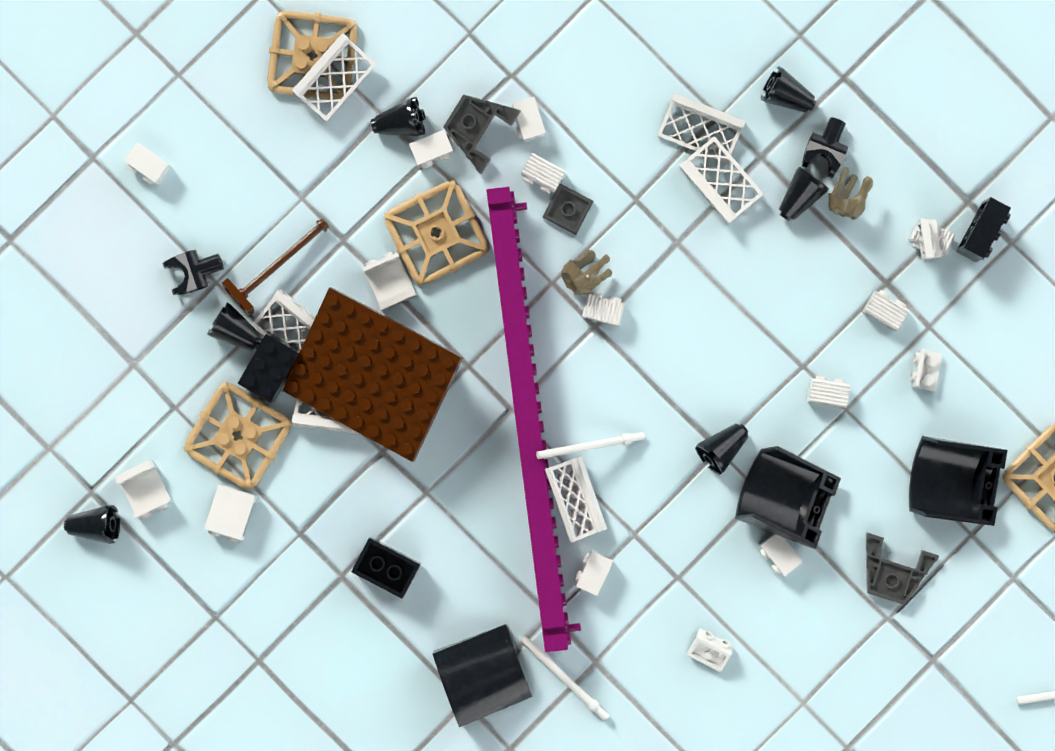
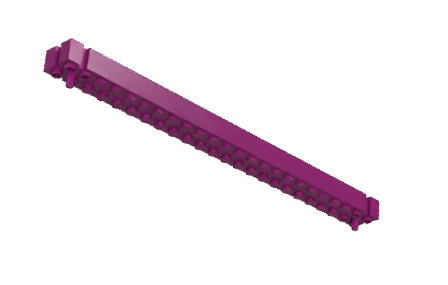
M509 187L486 189L545 653L568 650V645H571L570 632L581 631V624H569L568 614L563 612V606H566L565 593H561L560 587L564 586L563 575L558 573V567L562 566L560 555H556L555 549L559 548L558 536L553 534V529L557 528L555 516L551 517L554 503L553 497L549 498L548 490H552L549 479H546L545 469L549 468L548 459H538L536 456L537 451L547 450L546 441L541 439V433L544 432L543 421H539L538 414L542 413L541 401L537 402L536 395L539 394L538 382L534 383L533 377L537 375L536 363L531 361V357L535 355L533 344H529V338L532 337L531 325H527L526 322L530 315L529 307L524 306V300L527 299L526 286L522 287L521 282L525 280L524 268L519 267V262H522L521 248L517 249V243H520L519 229L514 227V224H518L516 211L527 210V203L515 204L514 191H510Z

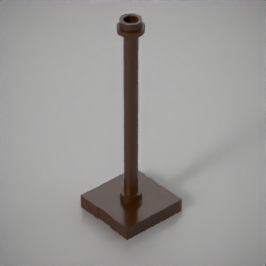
M323 219L317 220V225L243 289L240 288L238 290L228 278L222 282L226 292L249 317L255 313L253 305L247 300L248 294L322 230L326 232L329 225Z

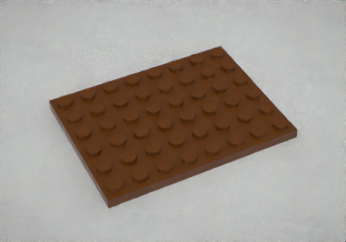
M329 287L300 350V355L282 391L407 460L414 462L464 357L344 293Z

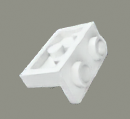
M928 218L917 221L922 260L940 258L941 249L937 221L935 219L929 220Z
M920 349L918 353H915L913 364H916L915 371H912L910 376L912 388L936 391L942 354Z
M699 629L687 655L722 672L732 655L733 645L727 640L719 639L707 630Z

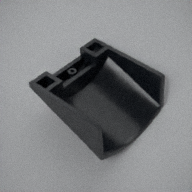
M922 436L911 469L909 511L929 518L995 526L998 507L994 506L1000 469H1005L1008 450Z
M779 446L761 449L741 489L735 519L816 549L822 533L819 529L831 496L836 494L841 478Z
M506 624L434 650L432 653L459 727L532 697Z

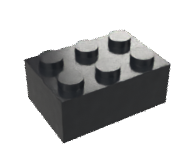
M992 197L982 201L956 252L974 262L984 260L985 257L988 258L993 250L991 247L994 240L997 241L1002 233L1000 230L1001 226L1006 224L1011 216L1009 213L1011 207Z
M266 333L237 384L269 403L275 402L300 355V350L272 333Z
M369 537L351 572L403 599L422 563Z

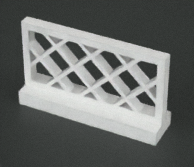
M342 33L291 92L327 122L377 64ZM347 45L354 49L355 58L343 57V49ZM365 59L371 65L366 71H358L357 60ZM344 60H355V71L344 72ZM333 61H341L342 72H331L330 64ZM356 73L355 84L345 85V74ZM358 73H363L362 76L358 79ZM342 74L343 86H332L331 75ZM320 75H329V86L318 87ZM316 81V87H311ZM332 88H343L344 96L341 99L333 100ZM316 89L317 101H308L303 95L307 90ZM318 89H330V100H319ZM331 102V111L325 116L320 111L319 103Z
M674 93L657 136L697 151L700 148L697 141L706 137L710 140L711 135L721 132L725 141L721 144H726L728 153L732 155L745 121ZM673 105L680 107L684 116L673 120L670 113ZM684 109L690 111L691 113L686 114ZM695 113L699 115L702 123L691 127L687 116ZM670 116V118H671L672 121L666 123L667 120H668V117ZM685 117L689 128L678 132L675 121ZM702 117H705L709 120L703 121ZM715 121L719 130L709 134L705 123ZM673 123L677 133L672 136L662 134L664 127ZM703 124L707 135L696 139L692 129ZM720 124H723V125H725L726 127H724V128L721 129ZM727 128L737 130L735 137L727 141L723 130ZM690 130L694 141L685 143L682 141L680 134ZM678 135V137H679L680 140H677V139L672 138V137H675V136ZM733 141L731 147L729 148L728 143ZM696 142L697 147L692 146V145H690V144H693V143ZM712 143V148L707 149V155H718L715 149L717 146H714ZM714 150V153H715V154H712V153H710V152H708V151ZM720 158V161L728 164L729 159Z
M715 136L679 165L683 173L727 224H730L764 195ZM714 142L719 148L718 155H707L708 146ZM695 157H704V168L695 167L691 161ZM707 157L718 158L717 169L706 168ZM720 158L729 159L731 170L719 169ZM705 172H717L716 182H708L705 179ZM719 172L730 173L729 184L718 183ZM733 173H740L744 177L743 185L732 184ZM718 185L729 186L728 197H721L717 193ZM732 186L743 187L742 198L731 197ZM745 188H753L758 195L753 199L744 198ZM730 200L742 201L741 209L736 213L730 208Z
M280 289L276 291L271 301L252 323V326L264 336L268 333L266 331H271L274 335V331L284 330L285 342L288 344L299 342V350H301L302 342L305 339L301 338L300 328H308L310 330L315 316L284 290ZM275 302L281 306L282 314L272 315L271 307ZM282 316L284 327L274 328L273 317ZM286 316H294L297 326L287 327ZM262 318H269L270 329H263L258 325ZM287 329H297L298 340L288 341Z
M296 399L294 415L292 417L293 426L362 435L327 415L320 416L313 407H311L312 410L307 414L298 413L299 406L303 402Z
M582 456L545 469L571 543L607 529ZM553 470L559 474L558 480L555 478ZM563 478L568 481L567 487L562 484ZM561 490L565 492L564 498L561 495ZM570 497L574 499L573 505L569 502ZM567 508L572 511L571 516L568 515ZM576 515L580 517V523L575 520ZM574 526L578 529L577 536L574 532Z

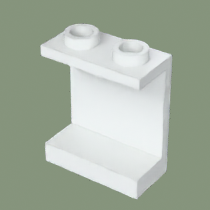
M393 251L383 255L384 259L377 262L374 259L365 263L366 267L362 268L381 311L417 296L399 254H394Z
M148 460L114 477L117 484H121L135 513L133 515L134 519L140 517L143 520L151 516L150 512L156 509L160 512L168 508V503L172 502L153 460Z
M218 484L204 529L209 530L208 534L217 537L220 534L225 535L229 541L238 543V540H244L245 536L243 534L257 495Z

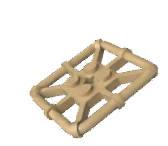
M280 11L277 13L272 46L269 48V53L271 54L267 88L276 93L295 95L291 92L293 87L280 85L294 74L306 75L342 33L346 35L350 32L349 40L356 45L358 34L356 21L348 18L321 15L318 12H315V14L294 11ZM287 18L314 21L313 35H299ZM282 22L295 37L294 51L279 49ZM320 22L346 26L332 38L318 37ZM348 45L347 57L344 58H354V49ZM311 51H315V54L318 55L317 58H314V61H310V57H307ZM278 55L292 56L291 69L275 80ZM344 60V63H346L345 72L353 71L355 60ZM345 74V85H351L352 74ZM320 75V77H326L329 80V75ZM331 76L332 86H339ZM335 88L338 93L332 92L333 100L341 99L344 96L343 89ZM307 90L303 96L306 99H310V97L317 98L316 90ZM319 91V99L330 100V92Z
M456 181L444 182L422 194L418 193L415 195L416 197L390 209L384 214L383 218H385L386 227L397 247L396 251L401 255L411 277L417 282V285H425L451 272L455 273L458 271L457 269L481 258L489 251L487 239L476 219L477 215L475 211H472L462 189L456 184ZM448 189L442 208L429 214L423 201ZM454 191L466 215L452 222L447 208ZM417 204H420L425 214V217L415 222L395 216ZM469 220L480 244L460 238L455 226ZM393 221L412 227L418 239L404 245ZM433 228L442 230L439 238L431 236ZM460 243L478 249V251L453 262L447 249ZM421 244L426 254L420 274H418L407 250ZM443 251L449 265L425 277L430 258Z
M223 382L212 396L205 410L199 414L200 418L186 439L185 446L183 447L184 452L186 451L190 457L213 470L214 474H220L236 485L252 490L261 480L271 461H274L277 457L275 455L287 437L292 422L284 414L262 402L263 399L252 396L234 384ZM230 391L253 405L246 418L235 412ZM223 393H225L229 414L222 424L212 418L210 414ZM259 408L281 423L260 427L253 423L251 419ZM206 421L220 428L213 440L193 444ZM282 428L269 451L256 444L263 432ZM241 431L242 440L238 439L235 441L233 433ZM216 445L223 449L225 453L218 464L194 449ZM254 448L266 457L251 479L247 458ZM230 454L241 460L246 481L223 468Z
M1053 424L1031 445L1028 444L1025 447L1026 450L1007 467L1004 474H1002V479L1025 504L1024 507L1027 510L1030 509L1047 528L1055 533V453L1046 461L1036 451L1055 432V424ZM1031 455L1042 465L1033 475L1012 474ZM1012 479L1033 480L1041 490L1030 499ZM1045 494L1054 501V523L1036 505Z

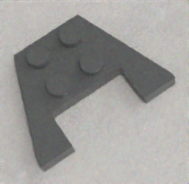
M463 95L443 127L457 146L462 149L467 159L472 162L477 172L482 174L491 159L476 149L479 140L495 116L512 126L521 110L469 95Z
M866 532L867 593L905 605L924 576L928 574L932 565L938 560L939 555L921 550L916 568H910L880 558L879 553L884 538Z

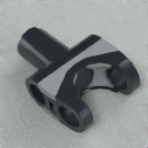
M830 117L823 136L812 132L804 151L801 166L807 168L813 157L823 156L829 163L827 177L833 178L848 150V146L839 143L846 123L840 119Z
M196 250L178 254L162 263L164 269L178 267L184 272V281L177 288L171 290L173 295L187 294L208 287L206 275L224 270L219 253L199 260Z

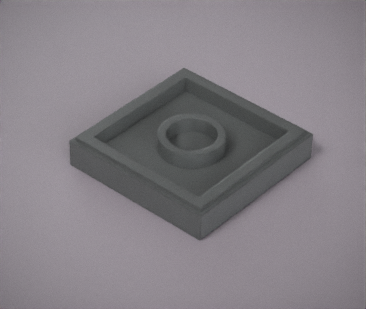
M559 184L542 218L576 235L594 201Z

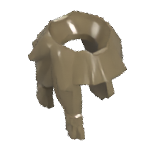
M843 167L839 181L835 184L833 192L829 193L828 205L830 211L834 214L855 220L865 210L868 192L873 187V180L871 177L866 176L863 179L858 194L848 199L858 177L852 174L850 181L844 187V182L850 170L848 167Z
M592 249L587 250L577 260H569L561 271L566 287L571 289L574 295L592 294V290L612 276V271L609 268L597 276L604 264L610 261V257L607 254L585 273L581 269L592 263L596 257Z

